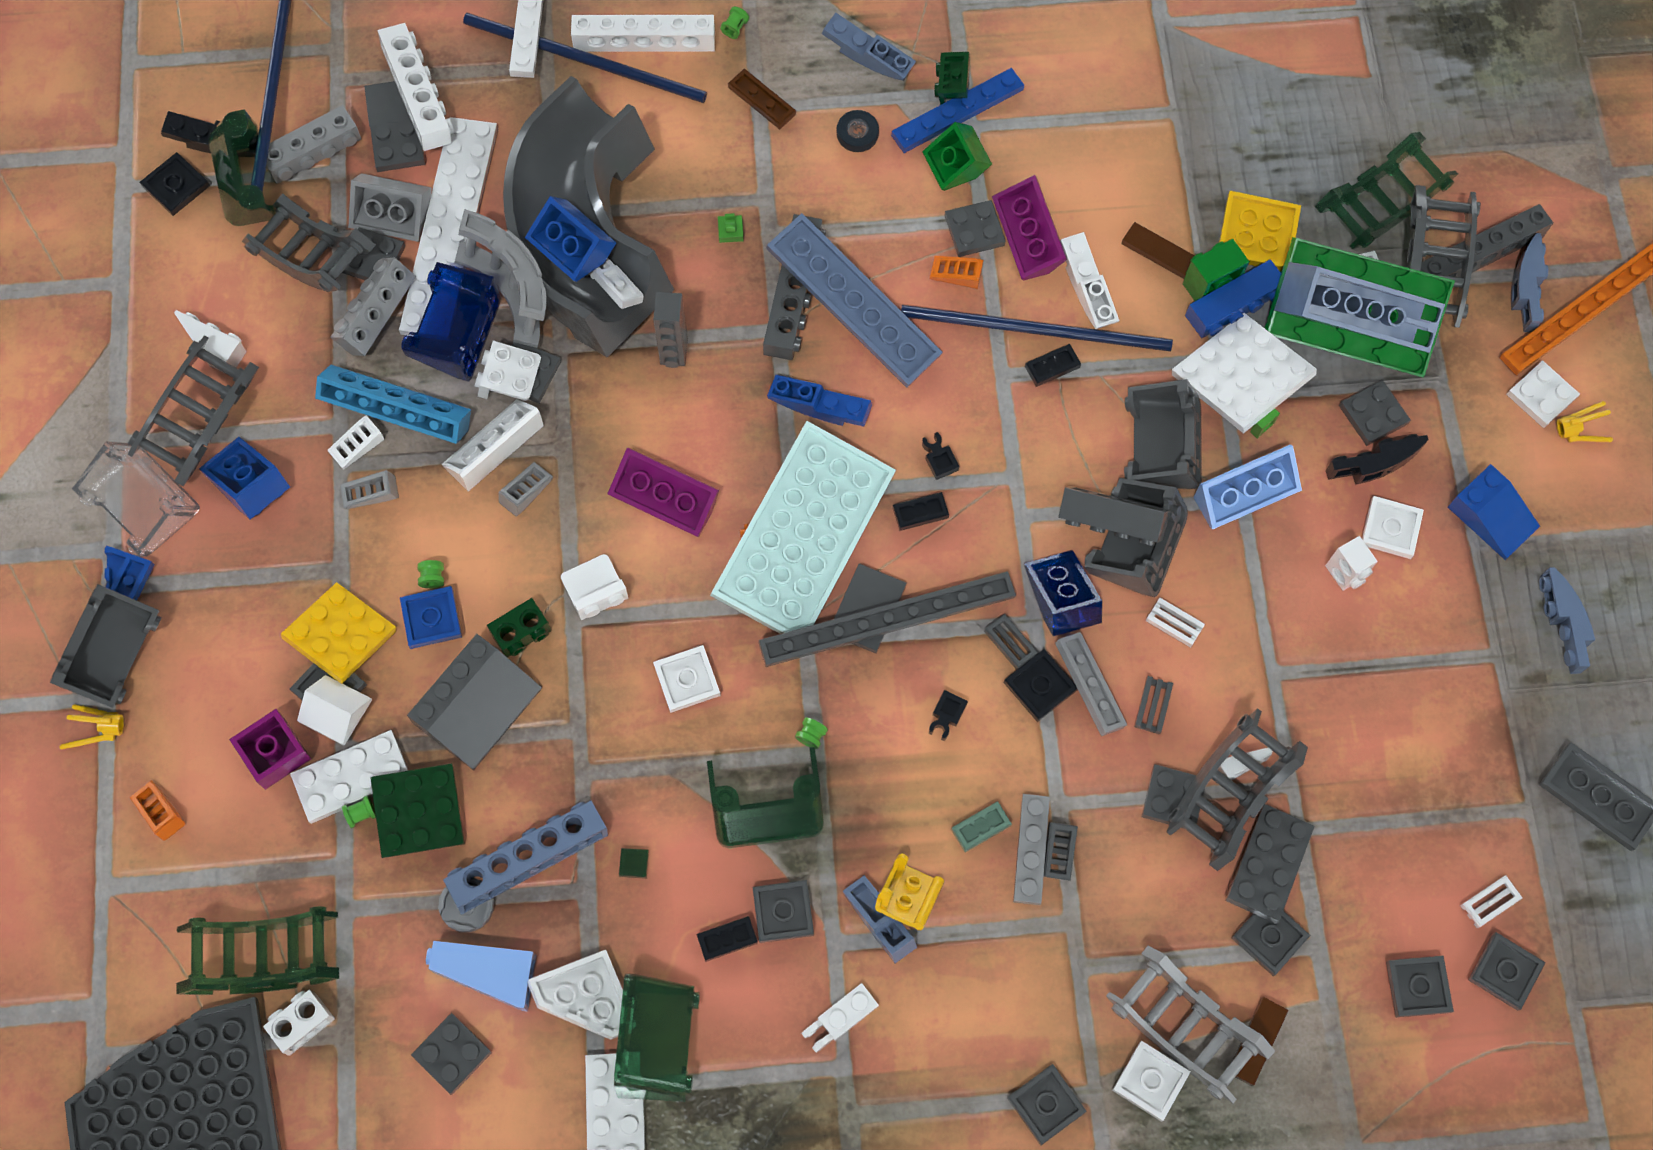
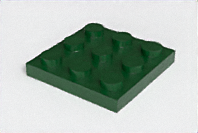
M452 763L370 777L381 858L465 844Z

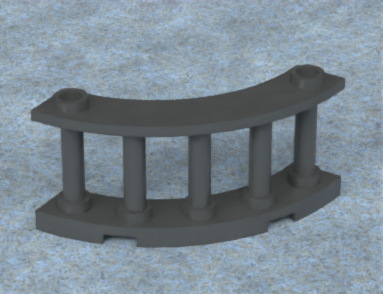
M1416 185L1410 204V228H1414L1415 231L1414 239L1409 241L1407 262H1411V269L1424 272V270H1421L1422 257H1426V255L1463 259L1461 277L1437 275L1455 280L1453 287H1459L1455 305L1447 304L1445 314H1451L1454 327L1460 328L1462 318L1466 319L1468 314L1466 300L1473 268L1477 217L1480 212L1481 203L1477 202L1476 192H1470L1467 203L1430 199V196L1426 195V186ZM1428 209L1461 212L1465 215V222L1431 219V216H1427ZM1438 229L1465 233V249L1428 245V242H1424L1425 231Z
M283 193L273 204L276 208V214L254 238L248 233L242 240L245 244V249L252 255H260L293 278L326 292L339 290L341 285L335 280L357 254H367L376 245L357 228L343 230L341 233H338L336 227L322 220L319 223L312 221L308 218L310 216L309 212L298 206ZM289 218L299 225V230L280 253L276 254L263 244L281 222ZM314 235L319 238V243L299 266L287 260L307 236ZM334 246L338 248L320 270H309L328 247Z
M205 335L199 342L193 341L186 353L189 356L165 389L140 432L136 430L128 444L132 445L127 454L130 457H133L141 447L176 467L175 470L179 473L174 482L183 487L193 475L208 449L205 446H208L214 434H217L228 417L229 410L233 404L236 405L259 368L250 362L245 369L241 367L237 369L203 348L209 337ZM200 358L233 377L232 380L235 383L232 387L229 385L224 386L193 368L192 365ZM185 375L221 395L220 398L223 401L217 410L214 408L210 410L176 390ZM169 398L205 418L208 424L201 435L198 433L193 434L160 415ZM154 423L190 443L189 446L193 449L187 459L184 457L181 459L146 439Z
M1258 708L1250 715L1245 714L1240 718L1237 727L1211 755L1187 789L1178 807L1171 812L1168 818L1170 824L1167 833L1172 835L1181 827L1186 829L1211 849L1213 855L1209 865L1217 871L1235 859L1240 843L1247 832L1243 829V826L1249 816L1255 818L1267 802L1268 797L1265 794L1274 784L1280 786L1304 764L1308 747L1301 741L1297 742L1293 747H1285L1258 726L1262 712ZM1251 734L1279 755V759L1271 767H1264L1240 749L1238 745ZM1229 755H1232L1258 775L1259 781L1251 791L1243 790L1218 771V768ZM1210 779L1239 799L1240 806L1233 816L1226 815L1201 796ZM1195 805L1222 824L1224 831L1219 840L1189 819Z

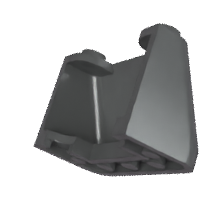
M1188 379L1128 387V397H1125V408L1134 417V460L1129 461L1128 466L1124 468L1125 479L1177 487V489H1198L1202 483L1201 402L1195 389Z
M1119 478L1117 486L1111 492V496L1170 510L1164 540L1158 543L1155 542V545L1140 543V538L1130 536V539H1123L1114 536L1115 532L1108 531L1102 549H1093L1088 553L1085 558L1084 567L1093 576L1142 595L1156 597L1161 590L1185 527L1188 515L1187 506L1177 487Z
M97 584L58 662L50 683L111 708L114 707L115 703L120 705L127 691L123 689L124 681L146 635L150 630L156 631L162 618L158 616L160 610Z

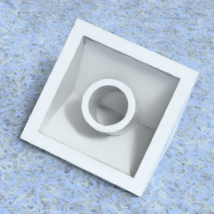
M325 675L305 690L297 721L344 746L372 699Z

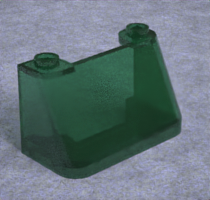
M245 109L228 113L209 136V147L223 213L226 220L234 226L270 221L276 214L275 207L265 203L264 195L257 186L244 184L238 153L249 151L250 140L253 137H258L259 134L257 124Z
M625 974L614 1071V1087L617 1098L686 1102V1093H692L693 1075H688L687 1069L691 1018L693 1010L699 1009L700 992H695V986L639 974Z

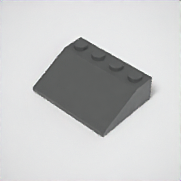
M476 634L407 716L416 727L472 770H475L541 691L542 687L497 648Z

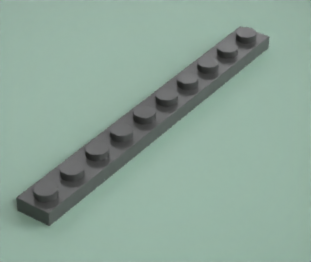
M1007 571L761 639L758 641L765 667L1013 599L1016 594Z

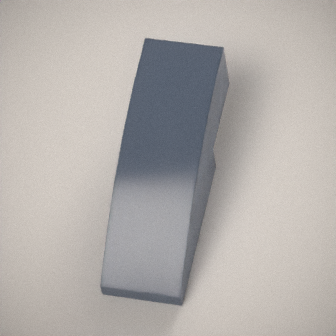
M865 875L843 890V894L895 964L917 948L914 938L901 922L876 911L875 905L879 892Z

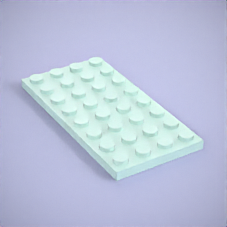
M806 421L710 596L779 634L814 625L896 470Z

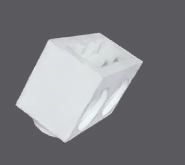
M1358 536L1339 547L1325 566L1342 591L1349 587L1356 589L1366 582L1365 578L1373 573L1372 568L1378 561L1362 538Z
M310 989L307 992L301 991L291 999L292 1004L284 1010L279 1009L269 1016V1022L263 1026L282 1053L290 1056L335 1020L318 995ZM314 1004L315 1012L313 1016L305 1018L304 1009L308 1005ZM286 1023H291V1033L286 1037H282V1026Z

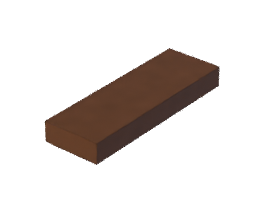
M745 68L728 83L730 90L779 130L796 115V110Z
M1136 222L1133 223L1121 243L1183 279L1191 263L1190 260L1195 256Z
M1262 997L1248 1027L1263 1035L1267 1042L1273 1046L1289 1010ZM1242 1042L1240 1043L1233 1060L1243 1049ZM1260 1054L1252 1055L1235 1078L1250 1086H1254L1266 1058Z

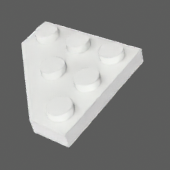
M606 950L533 977L527 981L538 1009L611 1040L636 1030L638 1027Z

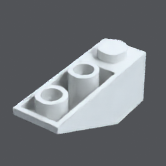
M177 310L174 312L192 341L199 342L204 335L209 337L203 349L234 367L238 366L246 354V350L241 343L242 340L233 333H228L227 335L212 323L204 324L189 312H186V314Z

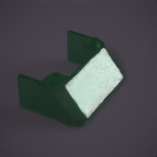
M815 747L809 748L811 774L803 775L796 779L793 785L794 798L740 805L737 791L730 786L716 787L712 760L707 761L716 837L721 846L737 848L812 838L821 833L824 819Z

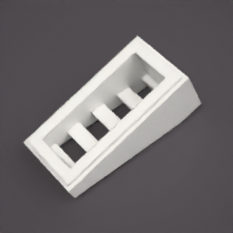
M366 415L328 449V452L344 470L381 443L384 438L379 429ZM367 430L371 433L368 437L364 433ZM358 436L363 440L361 444L356 440ZM350 442L356 448L353 451L347 446ZM343 449L348 456L344 459L339 450Z
M1270 748L1247 752V754L1261 764L1269 759L1273 751ZM1233 756L1227 757L1218 768V771L1231 781L1250 770Z

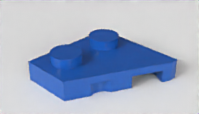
M106 545V588L137 601L155 564L147 559Z

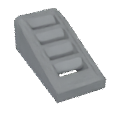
M533 462L499 491V503L513 515L518 516L553 480V476ZM534 474L536 477L540 479V481L537 482L535 479L531 477V475ZM526 481L532 488L528 487L524 482ZM517 490H521L524 495L520 494Z
M387 470L340 484L345 509L399 498L396 478L394 474ZM372 485H376L377 493H374ZM362 487H365L366 496L364 497ZM351 489H355L357 499L353 500Z

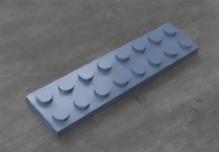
M802 213L767 244L766 249L906 388L943 353Z

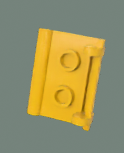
M899 854L895 859L883 889L877 897L875 909L877 912L883 913L903 924L914 927L917 930H923L944 884V879L939 876L933 878L907 866L908 856Z

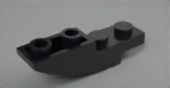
M170 111L167 112L161 130L163 137L184 142L187 148L232 157H255L259 132L218 120L215 121V124Z
M1412 434L1400 440L1388 438L1380 441L1373 452H1364L1357 455V457L1347 458V456L1336 457L1326 469L1328 480L1353 476L1355 485L1382 478L1413 459L1429 440L1428 436Z

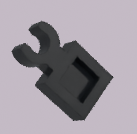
M936 432L934 433L936 443L930 444L927 442L926 437L922 438V447L927 452H930L926 455L925 459L935 479L938 480L959 471L960 466L949 445L944 448L941 447L942 438Z
M944 690L932 715L938 718V720L931 723L929 734L932 735L935 728H941L944 731L941 740L945 741L949 735L948 725L957 726L968 701Z

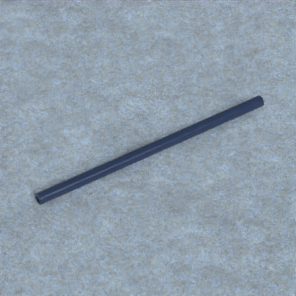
M279 0L249 193V201L252 203H260L262 200L291 0Z
M466 13L463 23L511 40L514 38L515 28L470 13ZM539 36L538 49L704 103L706 100V91Z
M902 305L901 311L908 318L1169 352H1171L1173 339L909 305Z

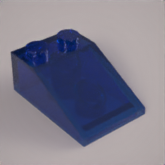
M1073 550L1024 563L1042 617L1052 636L1102 623V599Z

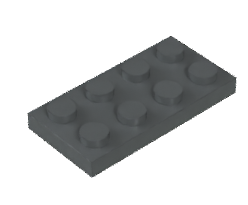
M1572 742L1567 744L1539 784L1630 851L1637 848L1653 824V800Z
M1264 804L1259 812L1225 901L1277 924L1282 916L1315 826Z

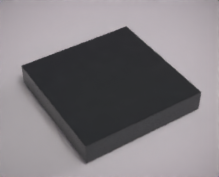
M177 152L139 182L172 216L210 187L209 182Z
M1045 649L1040 651L1003 682L1037 722L1078 690L1075 683Z

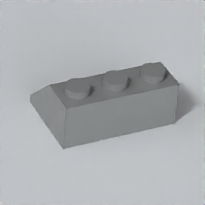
M361 173L351 180L348 228L358 229L360 227L382 235L419 242L431 199L432 188Z

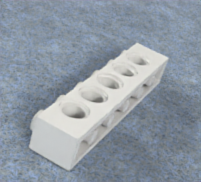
M572 15L571 38L573 48L585 52L715 51L714 15Z
M405 23L377 30L382 51L423 151L452 144L450 133L454 132L452 123L449 118L445 119L444 117L446 115L442 100H437L439 95L435 83L431 84L429 81L431 80L428 66H423L422 64L424 63V58L420 48H415L417 42L413 31L409 32Z

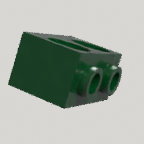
M533 598L487 624L491 635L506 657L519 655L525 650V646L532 642L542 641L548 636V632L551 631L548 621ZM530 619L538 620L534 627L525 626ZM507 633L516 634L511 641L503 640Z

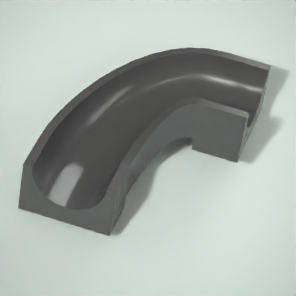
M570 76L537 107L525 121L514 140L504 176V214L507 231H511L522 241L535 258L541 270V278L546 289V308L559 322L570 329L575 339L608 357L654 311L656 292L672 293L674 288L655 251L616 229L611 212L610 185L612 178L623 181L655 150L634 106L627 104L613 118L594 103L576 78ZM550 196L568 200L616 242L608 258L643 293V303L621 309L589 274L577 282L573 281L525 238Z

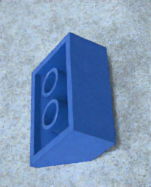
M552 196L548 198L525 236L531 244L576 282L604 264L616 245V242L568 200Z

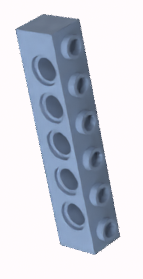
M592 801L587 803L580 802L574 805L570 812L565 815L553 816L546 822V825L538 829L531 828L527 830L520 839L501 844L497 851L490 855H480L472 861L473 864L465 868L459 867L452 870L443 881L462 915L607 837V827ZM573 824L581 826L580 831L577 833H569L567 829ZM549 837L556 838L557 842L553 846L543 845L545 839ZM529 850L533 852L531 857L526 860L518 858L522 851ZM504 863L508 865L504 872H494V868L498 864ZM482 877L483 881L480 885L475 887L469 885L472 878Z

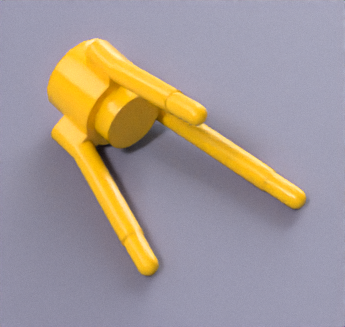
M1602 401L1571 415L1560 417L1556 423L1559 436L1567 438L1569 443L1574 441L1612 442V437L1579 435L1584 430L1583 422L1611 413L1610 410H1605L1583 416L1605 406L1606 402Z
M72 705L74 710L98 715L99 717L67 715L66 718L68 720L97 723V731L102 732L103 735L61 744L59 748L67 749L101 741H114L115 735L120 736L123 732V715L118 714V712H107L86 706Z

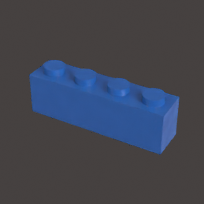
M1270 259L1189 304L1185 317L1201 338L1209 334L1214 336L1223 329V326L1243 318V313H1255L1263 307L1264 303L1270 300L1273 302L1282 274Z

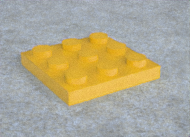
M1229 191L1219 242L1223 241L1225 243L1234 239L1250 261L1248 265L1259 266L1271 259L1277 269L1282 272L1292 237L1296 238L1301 205Z
M336 582L281 633V638L342 684L396 633V626Z

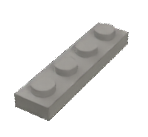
M1081 632L1058 639L1055 644L1101 737L1127 726Z
M1022 795L1013 902L1041 905L1050 801V797Z

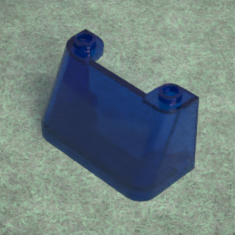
M436 262L434 270H431L428 274L427 284L430 285L432 294L418 330L404 336L401 348L407 357L454 378L469 382L475 372L500 304V293L494 276Z

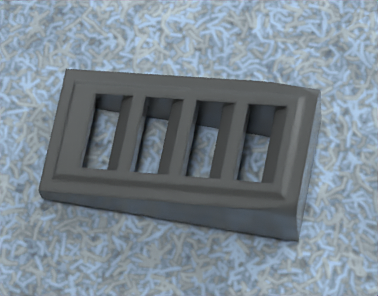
M1049 822L1044 877L1071 881L1078 826ZM1055 831L1069 833L1068 838L1055 837ZM1054 842L1068 844L1067 849L1054 848ZM1052 853L1067 855L1066 860L1053 859ZM1051 864L1065 866V871L1050 869Z

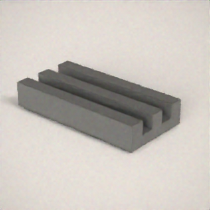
M1003 614L984 630L986 635L1016 670L1038 654L1036 649L1006 614ZM1001 623L1009 629L1029 654L1025 655L1000 626ZM994 629L1000 634V636L1006 641V643H1007V644L1012 648V650L1018 655V657L1021 659L1020 661H1019V660L1015 657V655L1009 650V648L1003 643V641L997 636V634L993 631Z
M1150 676L1146 678L1135 728L1161 734L1173 683H1165L1161 679L1155 680ZM1155 686L1147 723L1144 724L1142 719L1150 687ZM1162 688L1165 689L1157 725L1154 727L1152 724Z

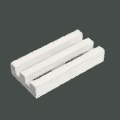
M1162 598L1158 599L1146 619V622L1190 648L1205 625ZM1158 615L1161 618L1168 621L1170 624L1174 625L1175 627L1182 629L1183 631L1192 635L1191 638L1177 631L1176 629L1172 628L1171 626L1167 625L1161 620L1155 618L1154 616Z
M1505 875L1460 906L1468 912L1467 916L1469 919H1473L1475 927L1479 928L1523 897ZM1502 884H1505L1506 889L1475 910L1471 905ZM1509 893L1513 895V898L1482 919L1479 917V913Z

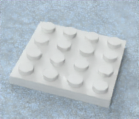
M1243 313V318L1227 325L1172 369L1173 377L1177 380L1188 379L1199 398L1243 434L1316 376L1317 372L1314 366L1245 313Z

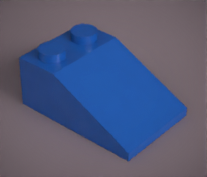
M240 437L236 438L199 468L221 493L249 519L261 513L266 506L290 488L276 466Z
M1491 464L1459 493L1448 506L1457 517L1504 560L1540 527L1512 483Z

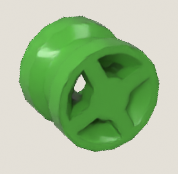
M426 560L418 563L417 570L420 572L418 586L432 589L444 585V578L441 575V572L444 570L443 562Z
M806 717L802 722L803 727L801 731H797L795 738L810 748L818 749L821 745L820 739L826 735L828 729L820 722Z

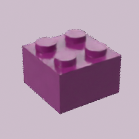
M277 709L229 739L256 782L265 790L311 760V757L292 728Z

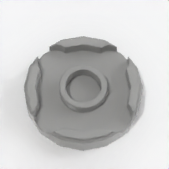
M472 878L469 885L475 887L480 885L482 881ZM445 887L439 897L438 909L442 920L451 929L458 932H473L481 929L490 920L494 912V898L461 915L447 887Z

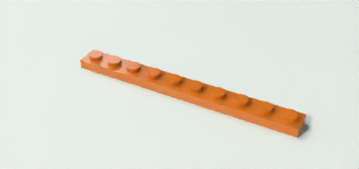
M1653 243L1500 356V359L1517 376L1652 276Z

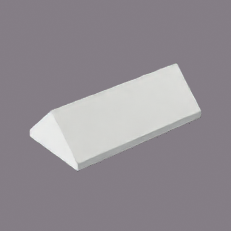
M516 399L442 463V466L469 492L544 426L539 410L530 404Z

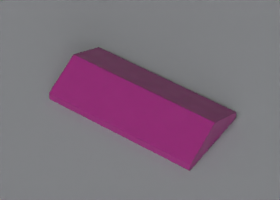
M1036 175L992 196L1023 281L1050 274L1067 260Z
M627 448L607 494L699 537L713 512L719 490L631 448Z

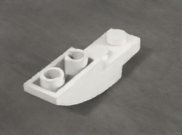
M1084 232L1061 239L1060 241L1067 257V266L1065 268L1077 297L1094 328L1099 329L1119 322L1120 320L1103 275H1099Z

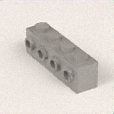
M342 105L271 142L266 168L276 184L288 180L296 173L311 168L315 163L332 157L336 152L353 146L357 141L361 140L358 128Z
M395 257L382 258L375 263L373 273L362 283L361 291L349 303L347 313L334 326L335 331L330 338L353 356L366 355L416 277Z

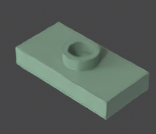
M997 801L951 828V831L966 853L1011 827L1012 823Z

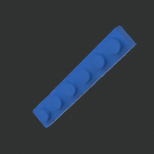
M1011 67L968 90V98H953L892 130L891 136L902 152L906 153L942 134L954 122L963 123L1023 91L1024 84Z

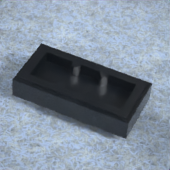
M1070 344L1025 363V368L1036 387L1081 367V362Z
M942 492L894 504L892 507L899 531L949 518Z
M749 916L696 934L705 962L758 944Z

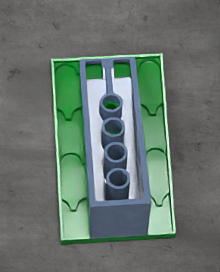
M1292 237L1265 329L1280 339L1424 378L1455 280Z

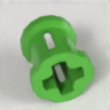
M734 6L729 11L728 19L722 22L720 27L722 33L731 39L738 38L741 27L749 20V15L746 11Z
M368 795L364 796L362 801L351 806H342L343 814L350 828H354L356 823L367 818H376L374 806Z

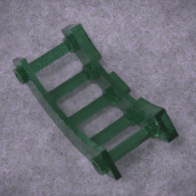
M1421 132L1411 133L1387 155L1389 159L1379 168L1374 165L1358 176L1357 180L1359 182L1352 186L1348 182L1340 187L1331 189L1315 205L1320 213L1335 212L1353 232L1357 239L1350 245L1352 249L1368 247L1376 238L1410 216V204L1400 210L1378 186V180L1386 174L1388 176L1392 175L1405 191L1413 197L1415 185L1399 169V163L1407 156H1414L1436 180L1426 190V195L1430 196V199L1440 190L1444 192L1454 184L1452 179L1458 173L1454 170L1443 174L1423 152L1421 143L1426 138ZM1365 190L1366 192H1371L1392 217L1379 223L1358 200V195ZM1344 203L1347 206L1350 205L1370 228L1364 231L1342 205Z
M318 906L309 908V912L268 920L206 922L205 918L189 919L188 923L177 927V933H191V975H188V979L176 983V994L213 995V991L230 989V995L294 989L297 988V983L309 980L310 985H317L339 979V967H328L324 954V922L338 918V912L327 911L326 907ZM312 925L313 963L310 964L309 968L302 969L299 968V927ZM287 929L288 969H285V973L271 975V972H268L267 931ZM256 932V972L253 973V977L238 978V975L235 974V933ZM203 934H223V975H220V978H206V975L203 974Z

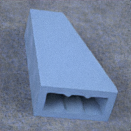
M433 941L432 948H428L426 965H429V970L433 973L521 1011L528 1012L531 991L527 981L533 978L536 962L534 952Z

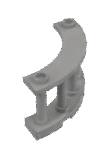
M464 209L458 235L467 237L466 242H459L454 263L476 271L497 287L506 299L512 312L514 321L513 342L538 348L540 336L539 320L544 321L546 310V289L541 278V270L535 258L522 241L511 231L508 230L506 232L495 225L496 222L494 220ZM476 242H479L480 244L486 246L488 249L492 251V254L482 248L477 247Z
M1148 945L1141 953L1149 962L1147 964L1148 969L1123 999L1111 992L1106 995L1114 1004L1111 1009L1122 1019L1127 1018L1176 1063L1191 1071L1190 1074L1208 1086L1207 1091L1218 1100L1225 1098L1234 1103L1237 1099L1227 1089L1228 1085L1252 1055L1260 1054L1269 1060L1275 1050L1263 1035L1251 1029L1237 1018L1233 1017L1230 1020L1218 1011L1220 1006L1203 991H1194L1186 983L1188 978L1165 954ZM1156 976H1162L1169 982L1167 985L1168 990L1147 1016L1142 1019L1131 1006ZM1183 995L1193 1004V1011L1167 1042L1152 1027L1175 998ZM1208 1017L1219 1026L1217 1028L1218 1033L1197 1059L1192 1062L1181 1054L1177 1048L1201 1018L1205 1019ZM1234 1037L1243 1043V1049L1217 1080L1203 1069L1227 1039L1231 1040Z

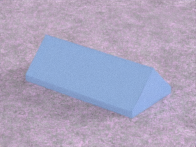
M1293 446L1283 447L1201 483L1193 498L1210 528L1220 527L1302 491Z

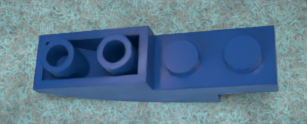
M775 375L767 395L768 399L791 410L843 426L845 422L864 427L872 407L871 400L824 390L820 384Z

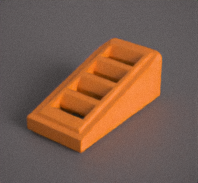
M935 256L930 279L978 289L984 260ZM940 264L945 265L943 273H938ZM950 266L954 267L953 274L948 273ZM959 268L964 269L963 274H958ZM968 271H973V275H968Z
M152 780L130 797L154 834L163 841L170 838L185 825L182 817ZM154 793L155 796L143 805L142 802ZM160 802L159 805H157L154 809H152V810L149 812V810H150L151 808H153L156 804H158V803ZM166 811V813H164L161 817L155 820L158 816H160L163 812Z

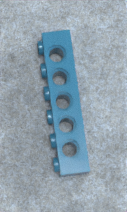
M330 365L317 376L315 399L455 444L469 431L471 409L334 365Z

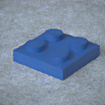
M452 586L400 597L410 649L462 638Z

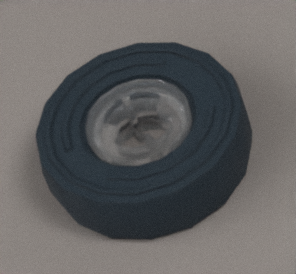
M863 110L847 112L839 119L837 124V139L846 150L852 152L869 150L876 144L879 136L878 122L874 116ZM857 128H860L862 133L858 132V134H855L854 129L857 131Z

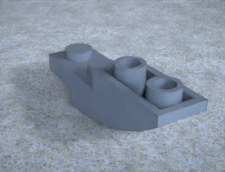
M836 12L822 31L825 37L841 47L839 52L877 73L903 81L916 62L880 36L871 37Z
M1541 233L1535 234L1522 253L1516 265L1511 285V310H1521L1524 332H1533L1544 319V311L1540 308V285L1548 277V266L1545 265L1544 261L1546 246L1545 243H1542Z
M1555 567L1546 570L1539 580L1540 590L1544 592L1545 597L1544 612L1549 618L1550 625H1560L1559 636L1564 641L1565 646L1564 661L1569 666L1570 674H1580L1590 666L1586 647L1595 641V636L1587 612L1578 595L1564 576Z

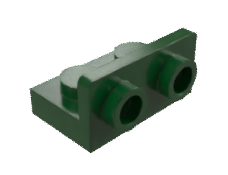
M969 52L941 53L940 62L936 63V76L939 77V83H935L934 86L935 97H939L940 105L946 102V98H968Z

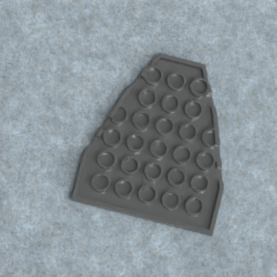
M256 997L194 1013L190 1019L178 1026L174 1025L169 1028L162 1036L153 1041L146 1042L118 1059L98 1079L94 1078L89 1082L83 1091L74 1094L64 1102L70 1150H281L258 998Z

